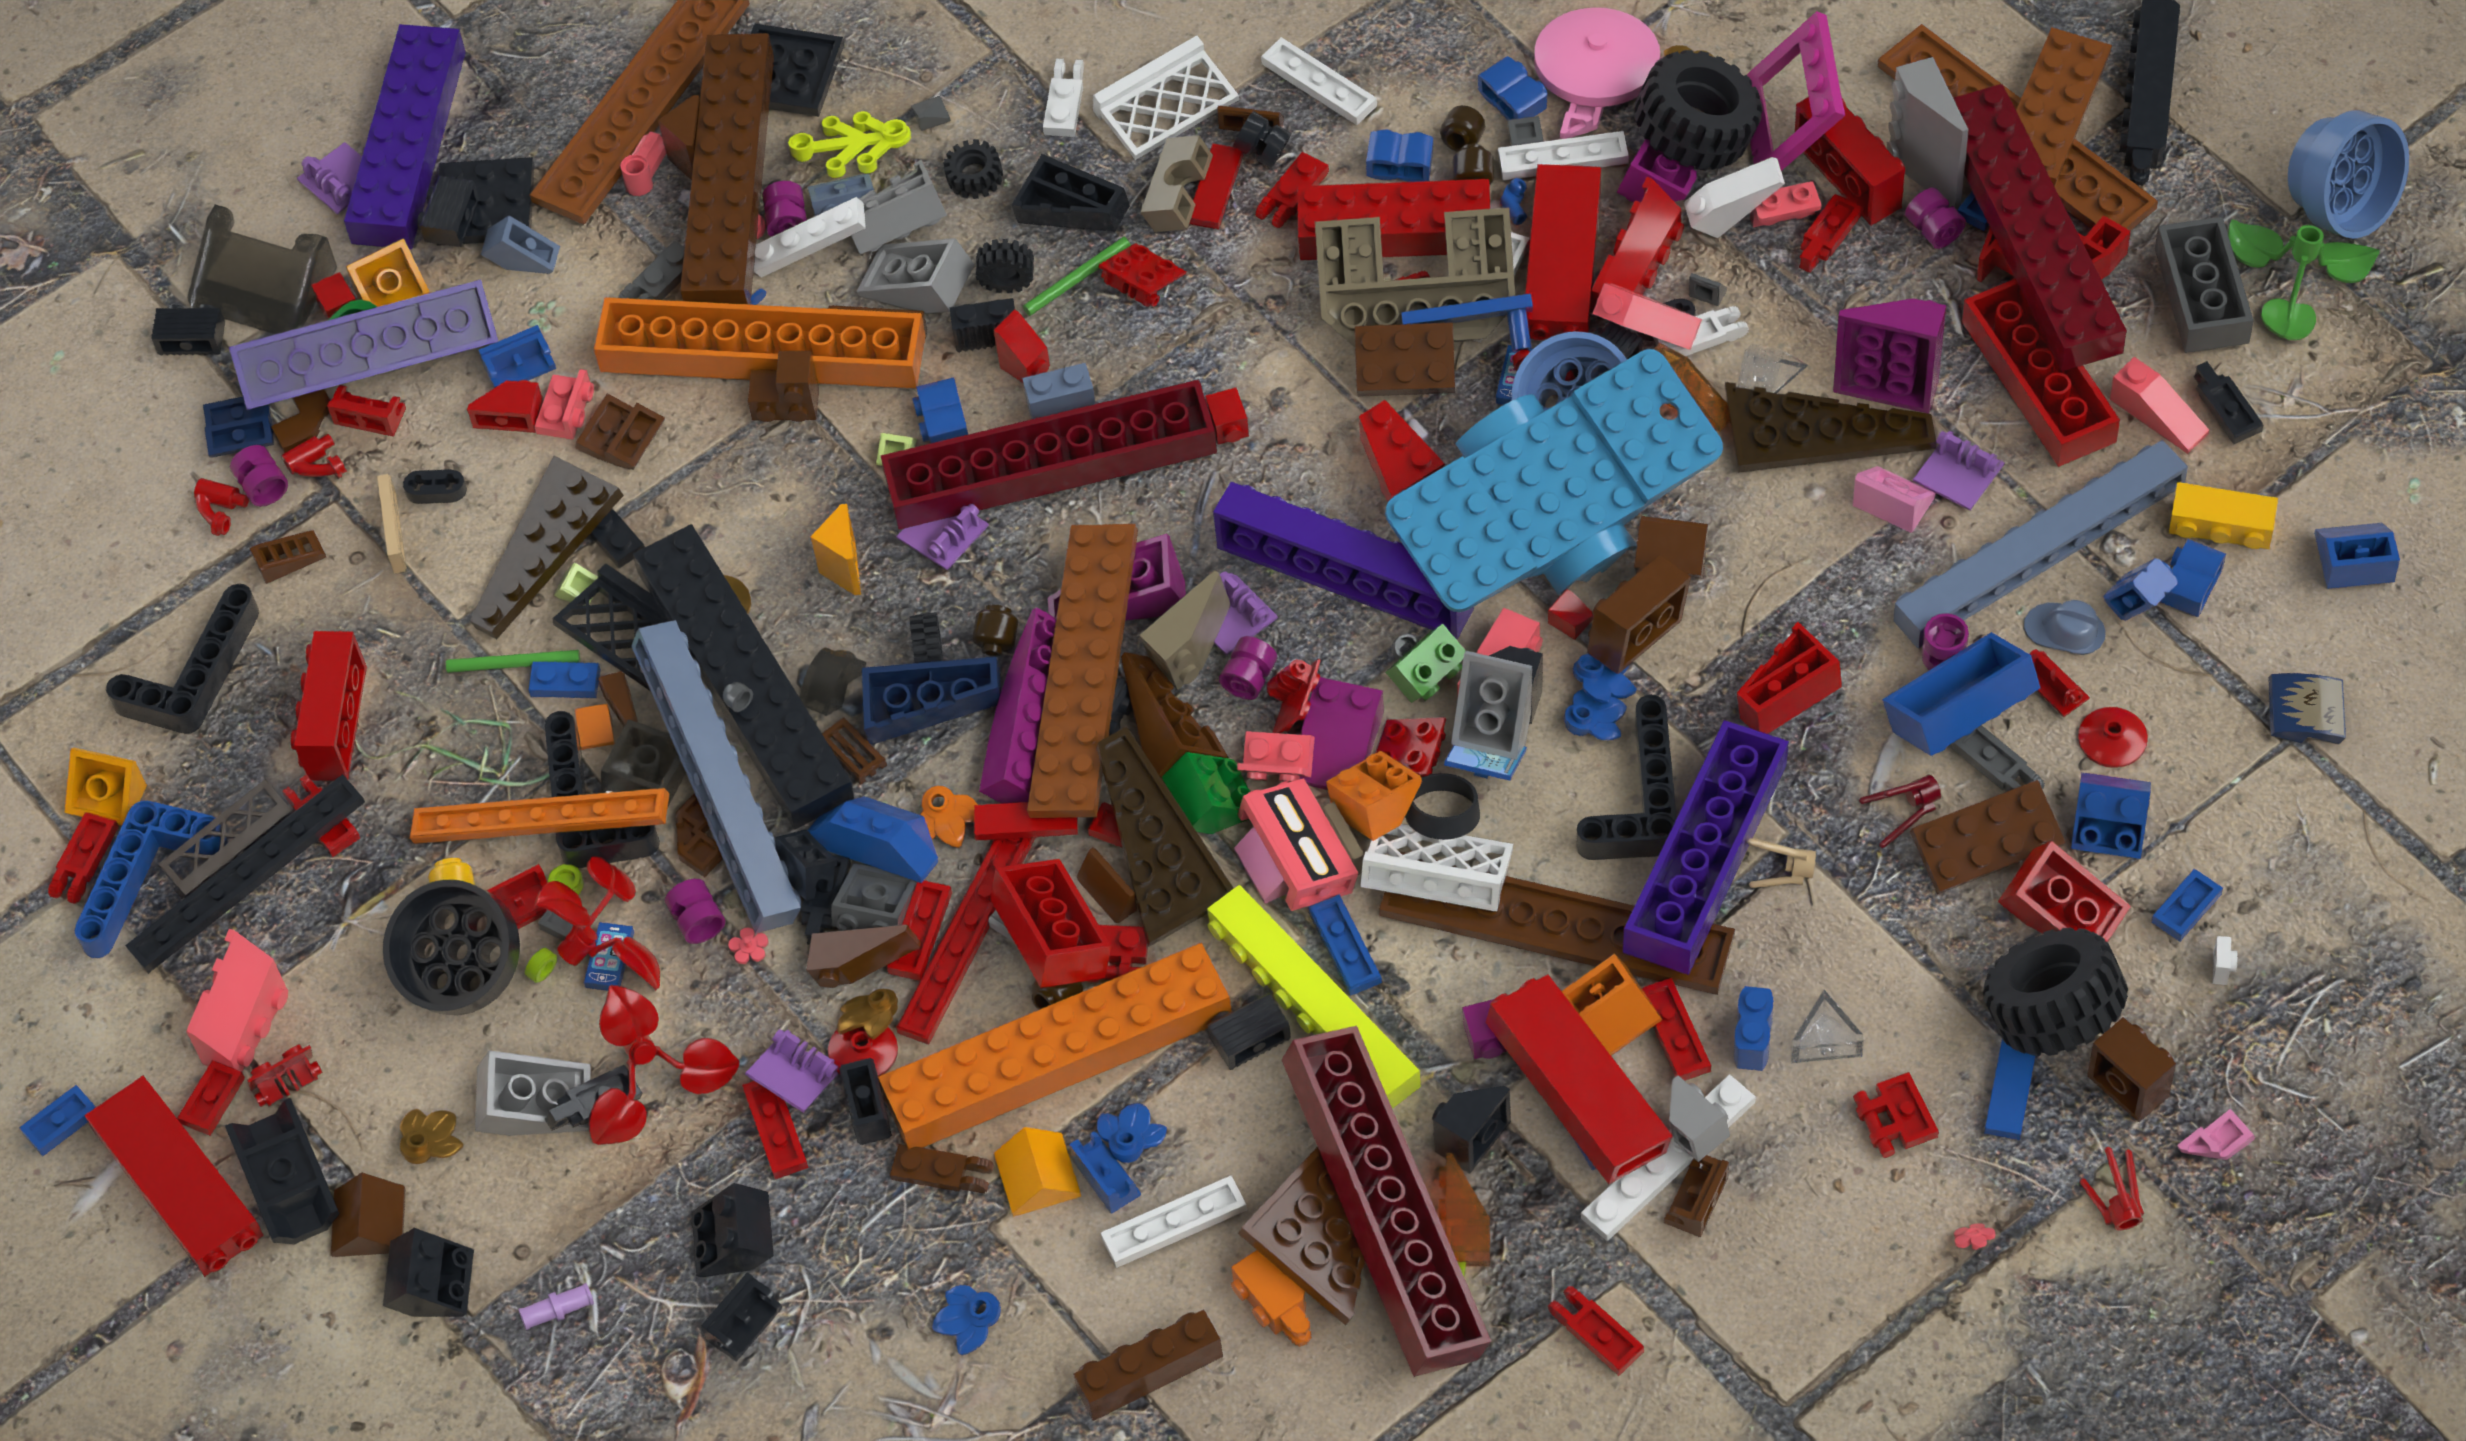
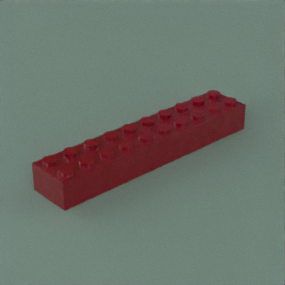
M2003 84L1954 97L1953 99L1968 127L1964 175L2061 372L2123 354L2127 330Z
M1198 379L880 456L897 526L901 530L958 516L961 513V508L969 504L975 505L980 511L1217 454L1214 426L1200 380Z
M1357 1025L1294 1039L1283 1056L1282 1063L1413 1376L1416 1377L1479 1360L1492 1341Z

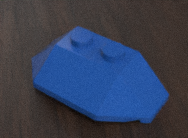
M865 796L846 801L819 816L807 830L829 852L919 883L924 881L938 863V856L924 816Z

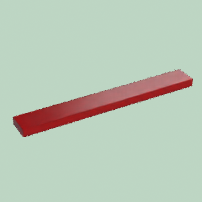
M1036 837L996 839L993 841L896 1027L897 1034L928 1045L930 1044L990 928L988 920L996 910L990 900L995 869L997 867L1023 864Z

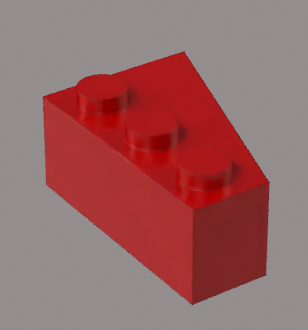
M1383 400L1359 416L1360 439L1372 469L1376 473L1382 494L1385 495L1387 503L1397 494L1445 467V463L1386 400Z
M1797 622L1792 627V633L1783 644L1779 643L1774 648V655L1765 665L1761 664L1737 692L1740 719L1750 729L1769 734L1842 687L1840 661Z

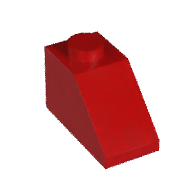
M1014 309L993 331L1000 369L1023 383L1022 378L1047 372L1050 362L1047 346L1020 312Z
M506 380L468 404L467 411L472 427L476 429L536 433L534 426L543 404V398L539 385L536 382Z

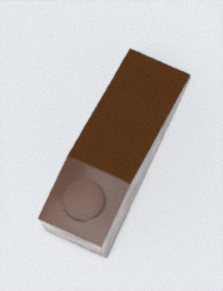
M908 925L813 933L806 971L820 987L835 988L838 985L852 984L920 948L921 941Z

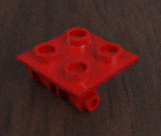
M1134 243L1098 266L1103 270L1101 278L1104 279L1105 284L1112 286L1123 294L1127 293V296L1130 298L1135 297L1136 301L1146 307L1150 305L1155 307L1160 300L1157 291L1186 274L1185 270L1176 266L1172 261L1163 259L1149 251L1147 247Z
M1317 659L1311 665L1303 660H1293L1267 682V693L1271 697L1282 701L1272 733L1288 732L1297 720H1303L1306 717L1311 706V702L1308 701L1310 692L1315 689L1320 679V674L1317 673L1321 662L1320 659Z
M1446 718L1388 719L1376 753L1379 751L1384 752L1420 775L1421 778L1428 776L1433 772L1432 767L1437 765V758L1441 753L1440 747L1442 741L1446 738V733L1444 732Z
M300 1044L285 1051L282 1054L283 1060L271 1066L270 1062H266L251 1071L252 1077L247 1079L250 1091L258 1088L259 1093L255 1094L254 1097L260 1107L266 1104L270 1107L284 1098L274 1081L276 1079L287 1096L290 1095L281 1078L285 1074H287L295 1090H300L290 1072L292 1070L302 1087L318 1080L317 1076L323 1072L317 1061L311 1064L308 1059L313 1057L310 1045L302 1048Z

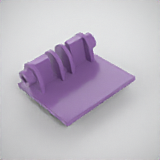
M344 142L320 161L316 157H305L302 161L304 173L297 177V180L336 214H339L349 205L362 156Z
M1942 431L1936 440L1939 445L1913 478V481L1971 511L2005 465V462L1997 459V455L1993 453L1990 455L1979 449V446L1976 444L1974 446L1970 445L1971 442L1968 440L1962 441L1954 436L1951 431L1947 433Z
M969 504L961 508V513L958 516L905 528L896 537L942 568L948 570L989 524L977 516L980 513L979 509L975 505Z
M1224 571L1220 574L1231 605L1214 644L1227 656L1233 651L1241 637L1255 636L1278 619V616L1237 575L1233 573L1228 574Z
M779 1029L772 1039L774 1043L749 1068L745 1075L804 1113L838 1075L836 1072L838 1066L834 1064V1059L828 1058L819 1051L816 1053L817 1048L812 1047L807 1052L808 1042L806 1041L799 1047L801 1039L791 1034V1031L786 1030L784 1032Z

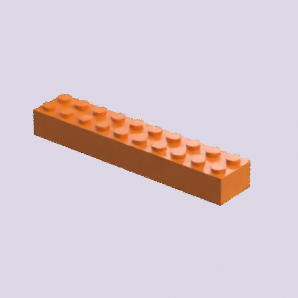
M605 297L594 352L600 372L750 380L751 370H777L779 351H811L819 384L917 389L926 335L921 313Z
M1201 942L879 1076L878 1079L883 1098L908 1150L913 1147L923 1148L1208 1029L1207 1024L1211 1023L1213 1017L1223 1011L1232 1012L1230 997Z

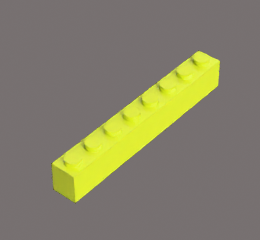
M1240 885L1207 908L1209 918L1207 926L1211 934L1218 941L1223 939L1230 946L1229 949L1233 957L1240 964L1245 962L1252 969L1251 972L1255 980L1262 987L1267 985L1274 992V997L1278 1004L1284 1010L1290 1009L1297 1016L1298 1024L1306 1033L1312 1032L1314 1035L1357 1025L1392 1109L1421 1087L1420 1070Z

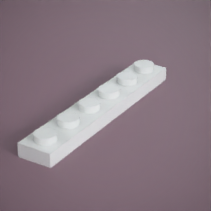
M1729 1074L1705 1098L1712 1104L1718 1103L1726 1111L1729 1118L1727 1120L1729 1128L1755 1104L1756 1096ZM1672 1136L1666 1154L1613 1182L1581 1212V1219L1608 1241L1690 1165L1693 1157L1681 1148Z

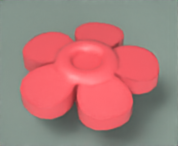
M748 927L740 931L741 939L737 937L730 939L728 946L730 951L735 953L734 957L737 963L746 964L749 962L750 956L755 962L764 959L765 951L763 948L768 945V938L764 933H758L755 936L754 930Z
M1980 1223L1972 1224L1969 1228H1959L1954 1232L1956 1238L1955 1245L1959 1248H1966L1972 1244V1249L1977 1250L1986 1246L1987 1240L1995 1238V1230L1985 1228V1225Z

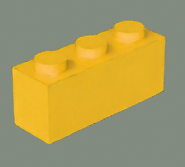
M2177 482L2169 534L2179 535L2183 538L2194 537L2212 540L2221 544L2244 545L2251 549H2270L2278 498Z

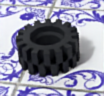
M973 139V144L969 145L968 140L962 141L964 146L961 148L958 144L953 146L954 153L949 150L946 154L947 159H944L943 168L950 189L953 188L954 193L957 195L961 192L962 197L967 199L969 194H972L973 199H979V193L986 197L989 196V189L995 192L997 190L996 184L1001 185V176H1003V169L996 148L993 145L990 147L986 141H983L980 145L979 139ZM972 164L985 166L980 172L975 174L962 173L965 167Z
M995 239L992 240L991 245L986 242L983 244V248L979 247L976 256V280H979V284L982 287L986 285V289L989 291L996 288V293L1002 294V290H1007V293H1013V289L1020 292L1023 291V287L1028 288L1030 286V282L1033 281L1034 255L1033 251L1028 249L1026 244L1023 243L1019 246V241L1017 240L1008 243V239H1002V243H999Z
M937 612L909 616L915 663L944 661Z

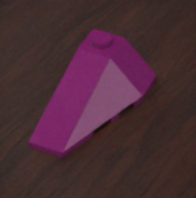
M1645 139L1616 193L1626 197L1627 200L1633 203L1635 200L1641 202L1644 197L1642 185L1646 177H1649L1674 202L1685 200L1697 178V171L1694 170L1692 165L1685 167L1679 165V161L1674 159L1670 161L1663 157L1664 153L1660 150L1655 151L1650 146V140Z
M1167 533L1136 543L1125 620L1162 616L1186 595L1185 580L1170 536ZM1061 590L1048 597V614L1057 618Z

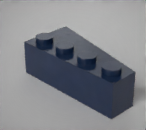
M985 657L862 668L864 731L868 742L873 745L997 706L1001 694V674L997 658Z

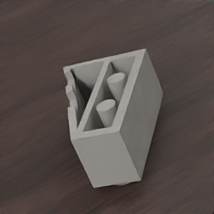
M922 159L913 164L916 170L905 177L900 178L899 175H895L889 179L891 185L878 194L872 190L859 198L864 203L866 229L851 236L860 254L877 251L883 244L894 239H903L909 236L913 230L922 226H932L939 222L942 217L947 216Z

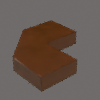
M325 389L292 398L299 414L271 426L284 453L313 436H318L320 432L319 427L324 417H327L329 414L327 405L330 398Z
M694 793L675 812L677 852L680 861L705 878L723 857L716 841L705 834L710 827Z

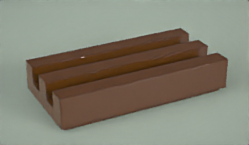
M844 717L822 733L842 767L860 785L866 782L865 778L868 775L870 777L874 776L876 769L879 767L883 769L887 766L886 759ZM842 729L873 761L868 763L838 731ZM830 737L862 767L861 770L829 739Z

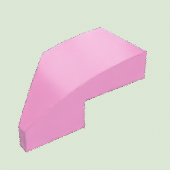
M1571 102L1569 111L1565 113L1560 138H1572L1596 130L1604 107L1583 106Z
M2229 1109L2207 1128H2198L2177 1146L2182 1153L2227 1160L2255 1140V1137L2237 1115Z

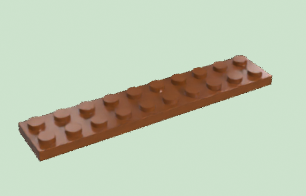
M677 0L531 192V202L584 225L621 177L620 165L622 160L633 154L644 135L657 129L659 126L658 120L669 113L704 66L707 35L728 34L750 5L749 0Z
M1923 24L1878 59L1877 67L1895 80L1896 67L1933 57L1953 98L2001 84ZM2004 86L2015 109H2017L2021 98ZM2074 140L2055 186L2068 212L2091 229L2104 215L2131 231L2157 209L2158 200L2079 141Z
M1136 524L1071 525L1027 808L1030 818L1097 817L1103 777L1097 743L1109 736L1138 536Z

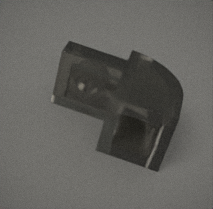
M826 647L822 648L811 662L803 680L800 699L804 706L825 716L842 708L848 683L862 675V668H865L866 662L856 658L855 654L850 651H833Z

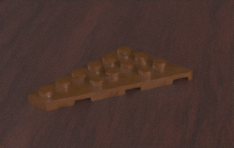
M1316 1147L1241 1227L1238 1234L1346 1326L1355 1313L1353 1311L1357 1292L1360 1289L1361 1272L1365 1265V1259L1320 1151Z

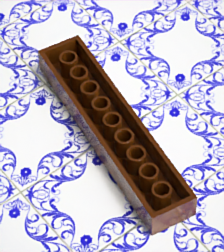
M768 33L707 35L680 289L683 301L751 305L774 54Z

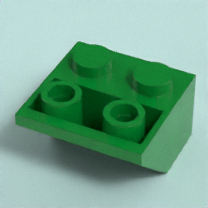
M1186 752L1162 776L1165 785L1196 832L1214 834L1249 820L1241 821L1238 816L1243 795L1248 794L1251 790L1247 787L1241 771L1237 770V763L1234 759Z

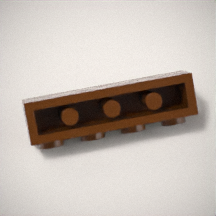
M1204 1309L1197 1313H1187L1181 1316L1175 1324L1165 1329L1158 1328L1152 1330L1145 1335L1143 1340L1132 1345H1122L1116 1348L1110 1356L1098 1362H1087L1081 1366L1078 1372L1073 1374L1077 1392L1092 1420L1095 1421L1222 1358L1221 1339Z

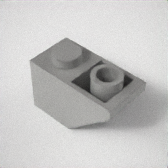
M1677 1075L1672 1079L1669 1117L1674 1141L1699 1162L1730 1137L1727 1124L1729 1118L1726 1111L1718 1103L1712 1104L1704 1097L1698 1086L1694 1083H1686Z

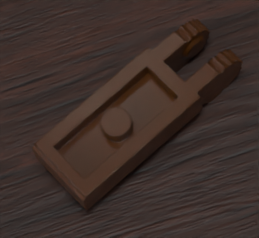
M899 1144L890 1177L891 1180L958 1192L961 1189L985 1194L988 1190V1182L982 1178L964 1176L965 1171L970 1170L990 1174L993 1171L994 1164L991 1160L976 1156L967 1157V1155L913 1147L908 1150L906 1145Z

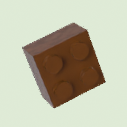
M2122 1017L2093 1043L2087 1077L2140 1123L2169 1097L2176 1063L2166 1049L2158 1048L2148 1039L2140 1026L2131 1024Z

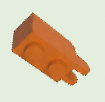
M1255 1250L1231 1267L1233 1277L1231 1287L1241 1301L1247 1299L1253 1306L1252 1313L1262 1327L1268 1325L1275 1335L1283 1331L1295 1346L1307 1345L1312 1337L1310 1321H1308L1305 1315V1291L1258 1250Z

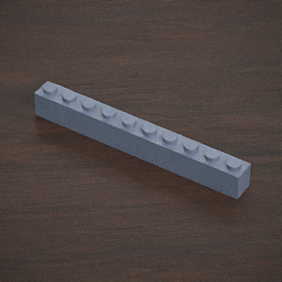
M2163 440L2153 446H2145L2135 457L2127 462L2117 463L2109 473L2100 478L2091 479L2078 492L2073 495H2065L2055 506L2046 511L2041 510L2037 512L2027 523L2008 530L2001 539L1994 543H1986L1976 554L1966 560H1958L1952 565L1950 570L1942 575L1932 576L1919 589L1912 593L1906 592L1901 595L1895 603L1893 621L1919 649L1924 643L1926 623L1932 617L1938 614L1949 613L1963 620L1968 619L2175 492L2177 482L2185 483L2188 466Z
M676 620L639 628L631 645L755 933L793 924L801 909L800 895L797 890H793L788 879V868L777 854L775 838L770 831H767L763 821L762 808L753 799L750 792V781L747 775L743 774L740 769L735 747L729 744L725 734L724 721L720 716H717L713 707L712 694L708 688H705L702 682L699 664L696 660L692 659L688 650L686 634L680 631Z

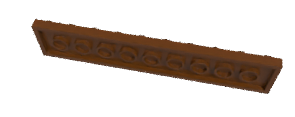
M1505 876L1497 911L1386 891L1379 908V915L1381 917L1595 967L1613 954H1616L1634 976L1655 981L1672 978L1677 986L1715 995L1719 993L1735 937L1734 928L1712 924L1690 974L1687 975L1623 953L1624 928L1635 905Z

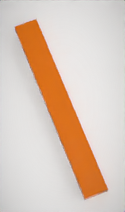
M665 788L414 808L409 839L414 844L660 825L666 823L669 792Z

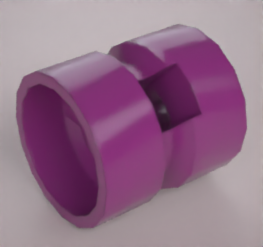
M778 181L764 189L762 197L766 213V227L770 237L807 221L803 190L799 184L792 181Z
M1932 187L1920 192L1906 208L1905 216L1918 230H1921L1923 236L1937 249L1946 247L1955 241L1966 226L1965 218L1954 206L1949 207V201L1937 188Z
M253 445L246 447L231 460V473L255 506L262 507L273 504L286 493L288 480L264 446Z
M1946 613L1938 614L1926 623L1922 661L1928 670H1931L1967 647L1969 631L1963 619Z
M1251 636L1241 637L1231 653V659L1227 661L1219 676V683L1226 691L1238 698L1245 700L1256 699L1266 682L1263 677H1268L1278 659L1277 653L1269 644L1261 639Z
M696 878L685 880L674 886L667 893L664 900L673 919L677 921L678 928L688 943L699 944L715 937L724 928L725 918L717 903L713 902V897L703 880Z

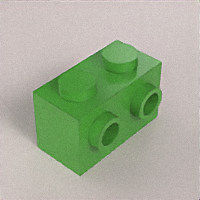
M1441 624L1430 631L1385 673L1411 703L1421 697L1426 701L1440 689L1437 683L1446 676L1449 680L1462 670L1460 662L1463 660L1466 650L1444 624Z

